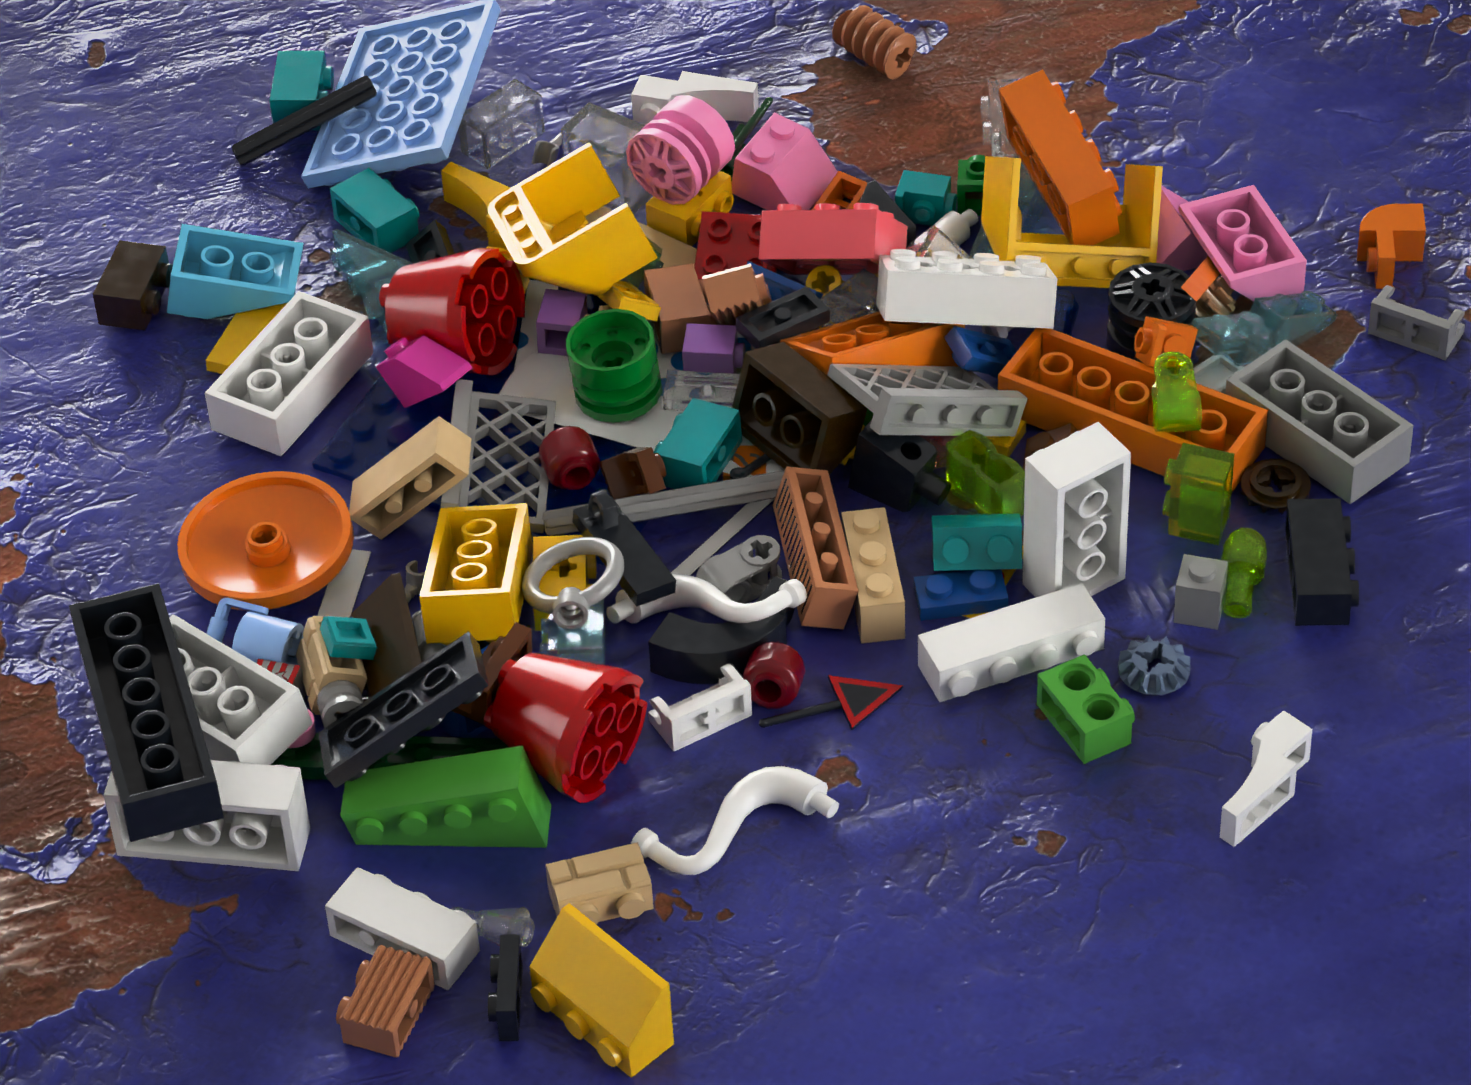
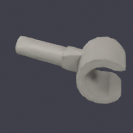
M562 131L549 142L537 141L532 164L544 163L548 167L556 162L559 147L567 140L568 135Z
M416 560L406 565V586L404 590L407 603L415 595H420L425 572L418 573V561Z

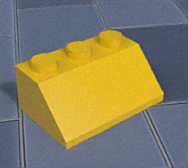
M568 903L564 906L529 966L532 984L531 996L540 1009L545 1012L551 1011L560 1018L575 1038L579 1040L584 1038L596 1048L606 1064L611 1067H619L632 1078L674 1045L670 985L573 905Z

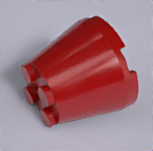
M476 248L405 265L397 270L390 284L385 283L381 287L379 301L381 306L385 308L387 340L390 345L403 337H406L408 342L424 335L467 360L472 366V369L468 372L472 374L495 375L503 371L512 361L518 349L515 343H512L516 331L517 317L525 318V294L522 278L516 263L506 260L499 252V249Z
M529 653L517 662L509 659L502 666L498 675L500 687L494 702L485 713L484 726L491 729L495 736L509 748L523 746L534 770L561 794L579 803H587L598 798L606 791V784L603 781L614 770L618 762L626 765L636 746L647 710V702L640 699V687L644 680L640 676L619 667L540 653Z

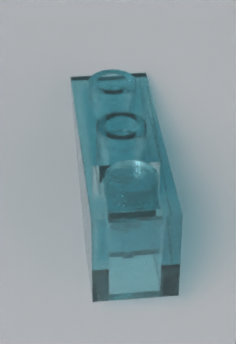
M339 229L332 231L334 248L330 249V256L335 269L338 272L343 271L345 273L352 293L355 296L360 295L362 297L369 318L371 320L377 319L387 333L385 308L381 306L379 301L381 287L385 283L390 284L397 270L411 264V262Z

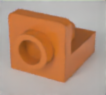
M1146 316L1143 327L1139 328L1135 336V357L1150 367H1157L1159 364L1187 370L1198 329L1193 325Z

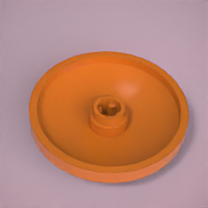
M263 472L233 480L205 496L190 511L181 527L177 543L178 556L186 580L199 595L208 601L218 605L221 599L232 598L275 609L299 602L318 592L331 582L342 570L350 556L353 547L354 531L350 513L344 499L327 483L315 477L296 472Z

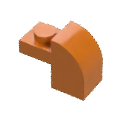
M1387 204L1371 210L1363 217L1359 228L1357 261H1366L1367 272H1374L1376 289H1383L1386 285L1393 287L1395 261L1423 262L1426 235L1423 204Z

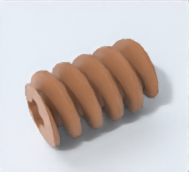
M861 5L854 10L851 9L843 12L834 22L832 29V38L836 44L844 47L845 50L865 61L869 66L876 68L878 72L892 80L899 78L907 70L916 49L914 35L908 32L905 33L904 29L897 25L894 26L892 21L884 19L880 13L873 12L872 8L867 5Z

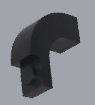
M774 576L756 602L762 601L778 592L781 584L788 580ZM786 607L770 617L750 623H701L669 612L648 641L650 671L665 678L684 683L718 684L719 679L725 677L720 667L731 664L743 677L749 656L758 646L766 642L787 644L786 626L790 623L795 608Z

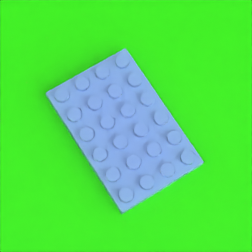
M482 0L360 28L335 91L363 76H368L376 89L377 95L321 125L301 176L307 188L323 185L332 186L347 180L367 168H370L376 174L389 171H402L408 167L427 163L436 164L448 159L501 11L496 0Z

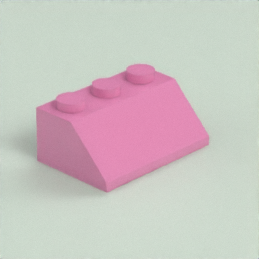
M1254 185L1179 205V213L1231 289L1264 308L1304 298L1307 260Z

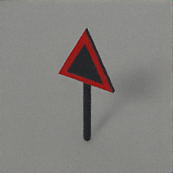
M828 675V680L838 700L759 720V726L765 728L842 708L849 726L853 730L899 692L903 685Z

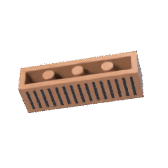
M786 466L773 502V509L790 579L799 580L807 592L806 601L797 606L801 626L844 629L858 594V587L828 470Z

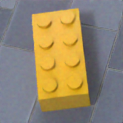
M527 503L440 508L419 596L426 644L441 643L449 645L468 631L476 641L491 643L500 636L505 637L515 622L519 623L524 600L521 584L524 573L531 564L533 553Z

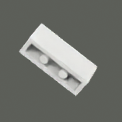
M359 867L352 872L325 905L330 936L371 955H374L377 947L383 944L386 948L401 949L404 953L409 951L412 955L419 954L422 958L427 956L432 961L435 985L446 990L452 987L480 952L476 921L465 912L451 910L432 901L421 892L407 890L392 883L384 875H374Z

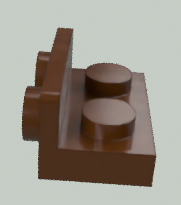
M515 622L505 637L500 636L496 641L489 644L482 654L489 686L484 688L483 693L475 701L469 704H461L453 709V712L484 725L485 713L494 702L500 687L498 675L502 666L509 659L517 662L526 654L532 653L531 628Z

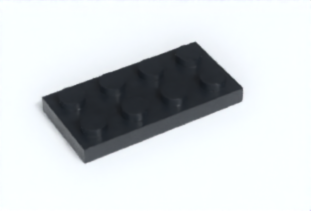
M469 631L319 732L324 774L335 788L346 781L357 780L366 773L371 764L385 755L391 756L399 752L414 735L423 729L430 730L443 721L447 713L461 704H469L475 701L483 693L484 688L489 686L480 645Z

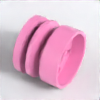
M677 96L667 103L653 117V120L646 124L629 141L626 149L628 166L635 179L648 193L672 205L685 204L699 193V190L708 184L709 179L715 176L732 159L735 151L734 136L727 122L709 104L691 96Z

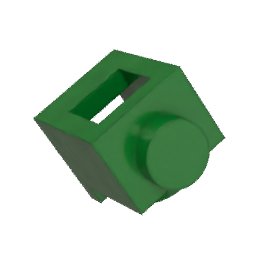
M973 155L968 160H958L957 213L962 214L967 209H972L977 216L982 215L983 199H966V192H983L984 155Z

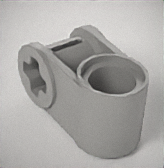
M756 535L750 537L730 550L710 557L699 567L696 577L710 582L731 600L747 604L761 596L774 576L782 578V570L777 565V561L780 558V545L770 536ZM753 549H755V557H753Z

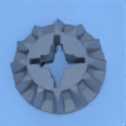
M1147 635L1142 643L1131 640L1128 649L1120 651L1118 673L1122 681L1137 692L1147 695H1164L1178 690L1187 682L1190 675V657L1184 654L1182 644L1170 645L1167 636L1161 641H1153ZM1156 658L1162 660L1161 663H1158L1155 668L1152 667L1151 671L1148 672L1147 663H1151Z

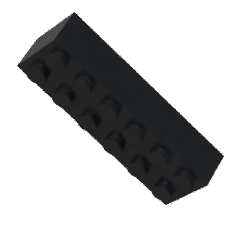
M157 583L69 605L77 644L130 842L223 819L224 815L217 780L160 584Z

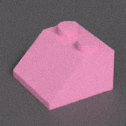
M774 112L736 156L732 175V194L765 210H777V205L795 204L801 206L802 210H812L838 171L809 128Z

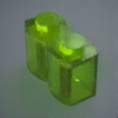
M968 430L946 443V480L952 484L950 491L963 501L974 504L978 514H1020V517L1024 515L1025 472L1015 460L997 453L994 444L988 438L972 430Z

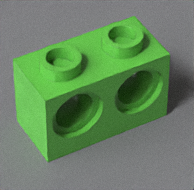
M1085 654L1038 674L1037 706L1083 764L1131 744L1132 723L1135 721V714L1131 704L1126 698L1118 696L1111 687L1106 673L1101 668L1096 669Z

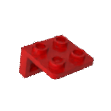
M702 211L694 267L698 280L702 279V276L746 265L748 261L777 273V267H773L758 259L762 215Z

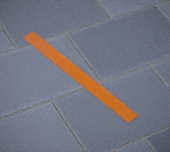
M1209 256L1206 257L1181 286L1196 302L1220 274Z

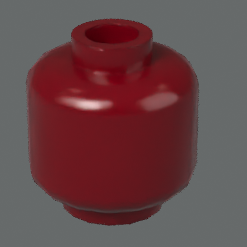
M560 427L550 432L539 446V459L550 483L559 489H581L596 477L600 469V457L589 434L580 427Z
M766 642L758 646L750 654L742 677L751 685V701L758 706L768 709H781L791 704L798 696L804 678V661L798 651L784 643Z

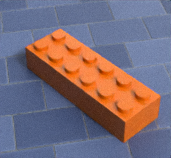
M1035 328L998 374V390H1018L1028 398L1021 420L1026 421V423L1046 431L1072 423L1077 431H1081L1099 422L1131 452V464L1224 500L1228 499L1241 481L1244 471L1255 462L1265 448L1267 409L1155 367L1147 366L1139 361L1053 329Z

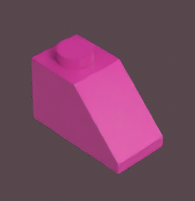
M424 335L408 342L406 337L399 339L384 351L388 357L376 366L404 408L445 391L472 369L467 360Z

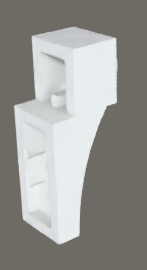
M682 71L678 81L640 75L631 94L633 125L645 126L651 122L653 117L677 96H691L703 100L716 109L724 120L748 122L759 107L758 83Z
M1284 710L1269 723H1262L1254 732L1251 740L1253 745L1251 767L1253 768L1240 789L1222 806L1220 838L1233 847L1294 796L1296 772L1310 759L1312 729Z

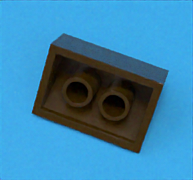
M785 342L745 352L732 405L733 409L739 410L742 436L783 469H786L787 466L828 470L830 475L856 446L858 434L862 431L867 407Z
M400 572L391 574L352 612V618L367 620L377 646L373 660L362 659L367 676L363 690H367L368 696L362 697L363 702L422 663Z

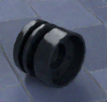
M1151 262L1132 265L1120 271L1110 282L1108 292L1107 349L1141 362L1135 357L1134 341L1137 331L1144 325L1146 316L1193 325L1195 327L1196 301L1181 288L1189 276L1182 270L1170 265ZM1159 364L1155 367L1165 372L1177 369Z

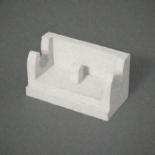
M731 664L720 667L725 677L719 679L718 684L691 695L669 707L659 696L649 700L654 710L648 712L649 721L673 752L752 716L751 685L746 679L744 680Z

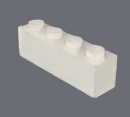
M1079 583L918 635V667L938 701L943 702L955 697L965 696L970 692L998 683L1008 682L1011 679L1038 670L1048 669L1084 654L1088 656L1103 650L1105 617L1084 584Z

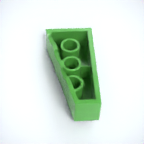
M516 746L368 769L357 780L345 782L340 816L356 845L547 848L551 803L524 747Z

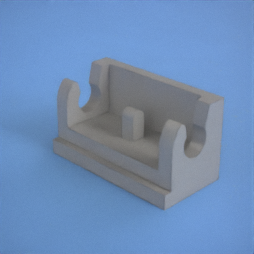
M1384 286L1377 298H1374L1371 302L1368 334L1446 360L1464 333L1465 324L1459 322L1462 320L1465 311L1455 309L1447 320L1426 313V311L1395 302L1396 300L1390 299L1395 291V287Z

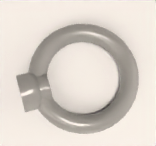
M579 537L560 542L542 552L528 566L521 584L523 596L534 609L552 614L554 622L565 629L580 628L588 620L589 607L608 596L620 582L625 567L623 555L615 544L598 537ZM591 554L604 558L607 563L603 575L593 585L584 590L576 587H566L559 592L558 596H550L541 592L539 588L540 581L545 573L554 565L570 557Z

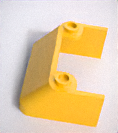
M590 142L501 193L491 201L487 208L493 223L523 276L582 294H593L595 296L604 294L612 288L614 283L658 258L627 203L591 224L585 216L620 197Z
M985 156L981 222L994 254L999 255L1000 261H1015L1017 255L1038 256L1041 258V262L1046 263L1057 277V286L1109 288L1113 278L1120 271L1132 265L1149 262L1156 263L1163 166L1126 164L1123 205H1120L1122 215L1118 216L1120 234L1095 245L1070 244L1063 234L1022 233V214L1018 207L1021 158Z

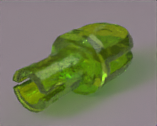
M1241 527L1233 531L1223 546L1221 560L1228 561L1227 590L1223 610L1224 613L1233 618H1246L1250 616L1253 608L1254 586L1262 582L1265 575L1266 541L1259 532L1252 528Z

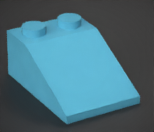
M182 224L170 277L167 313L183 315L185 317L212 319L288 303L295 295L304 243Z

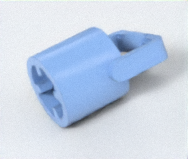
M223 598L219 601L215 616L211 617L206 634L222 643L231 607L250 611L243 616L238 624L232 649L255 663L258 659L298 665L296 652L300 640L304 638V626L302 624L269 616V608L232 598Z

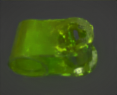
M1171 351L1159 355L1154 364L1155 383L1152 386L1151 392L1155 432L1200 431L1202 421L1201 398L1199 392H1197L1191 359L1180 352Z

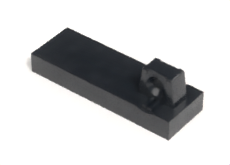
M606 489L592 493L588 505L573 509L572 522L583 537H598L608 540L621 551L625 567L619 584L636 607L675 593L676 579L630 519L621 511L613 497L608 495ZM598 556L604 565L607 566L605 559Z

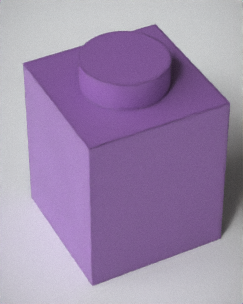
M545 289L536 320L538 353L567 356L566 338L571 327L581 320L585 314H588L587 294Z
M687 323L682 349L684 383L734 385L737 368H742L745 356V343H738L736 326Z

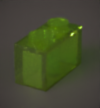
M1183 443L1177 459H1169L1165 471L1164 484L1171 485V488L1166 493L1162 511L1163 515L1169 516L1168 535L1219 546L1230 517L1234 453Z

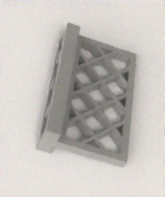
M831 363L827 374L874 413L870 428L878 435L1015 437L1028 399L1018 390H995L972 371H966L961 367Z
M457 380L451 424L472 438L469 475L442 494L440 508L466 507L469 503L480 497L490 505L525 502L536 512V517L529 516L531 532L543 533V513L546 511L549 479L542 464L541 467L539 466L541 463L539 452L529 457L519 446L531 440L539 447L542 440L550 432L554 431L556 401L472 391V380ZM479 407L497 409L503 415L489 421L478 409ZM527 413L546 415V419L531 426L522 416ZM509 423H513L522 433L509 439L499 429ZM489 435L499 445L486 452L476 442ZM509 453L519 463L506 470L496 459ZM486 466L496 476L482 483L473 472ZM529 471L539 481L526 488L516 477ZM506 484L516 494L502 501L492 490Z

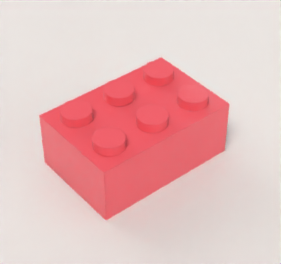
M820 203L815 205V210H802L801 206L795 204L777 205V210L762 211L758 259L773 267H777V269L789 275H808L814 268L821 265L833 266L839 271L840 275H878L879 255H890L892 249H906L908 226L894 219L893 213L882 212L879 210L878 205L872 203H855L854 209H840V206L836 204Z

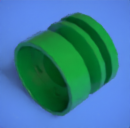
M609 309L585 316L571 327L566 338V350L570 372L572 373L576 404L584 414L604 422L630 421L646 414L658 403L662 394L661 375L653 327L645 317L629 310Z

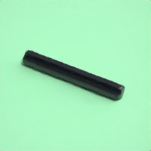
M363 76L233 144L232 151L237 161L241 165H246L370 100L377 95L376 89L368 76Z

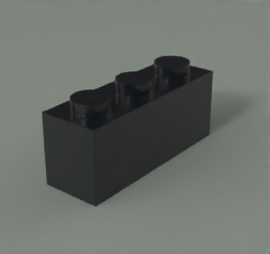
M1340 498L1287 499L1285 538L1295 626L1349 625L1351 607H1358L1359 605L1358 580H1350V574L1355 573L1354 548L1346 547V543L1351 541L1350 516L1342 515Z

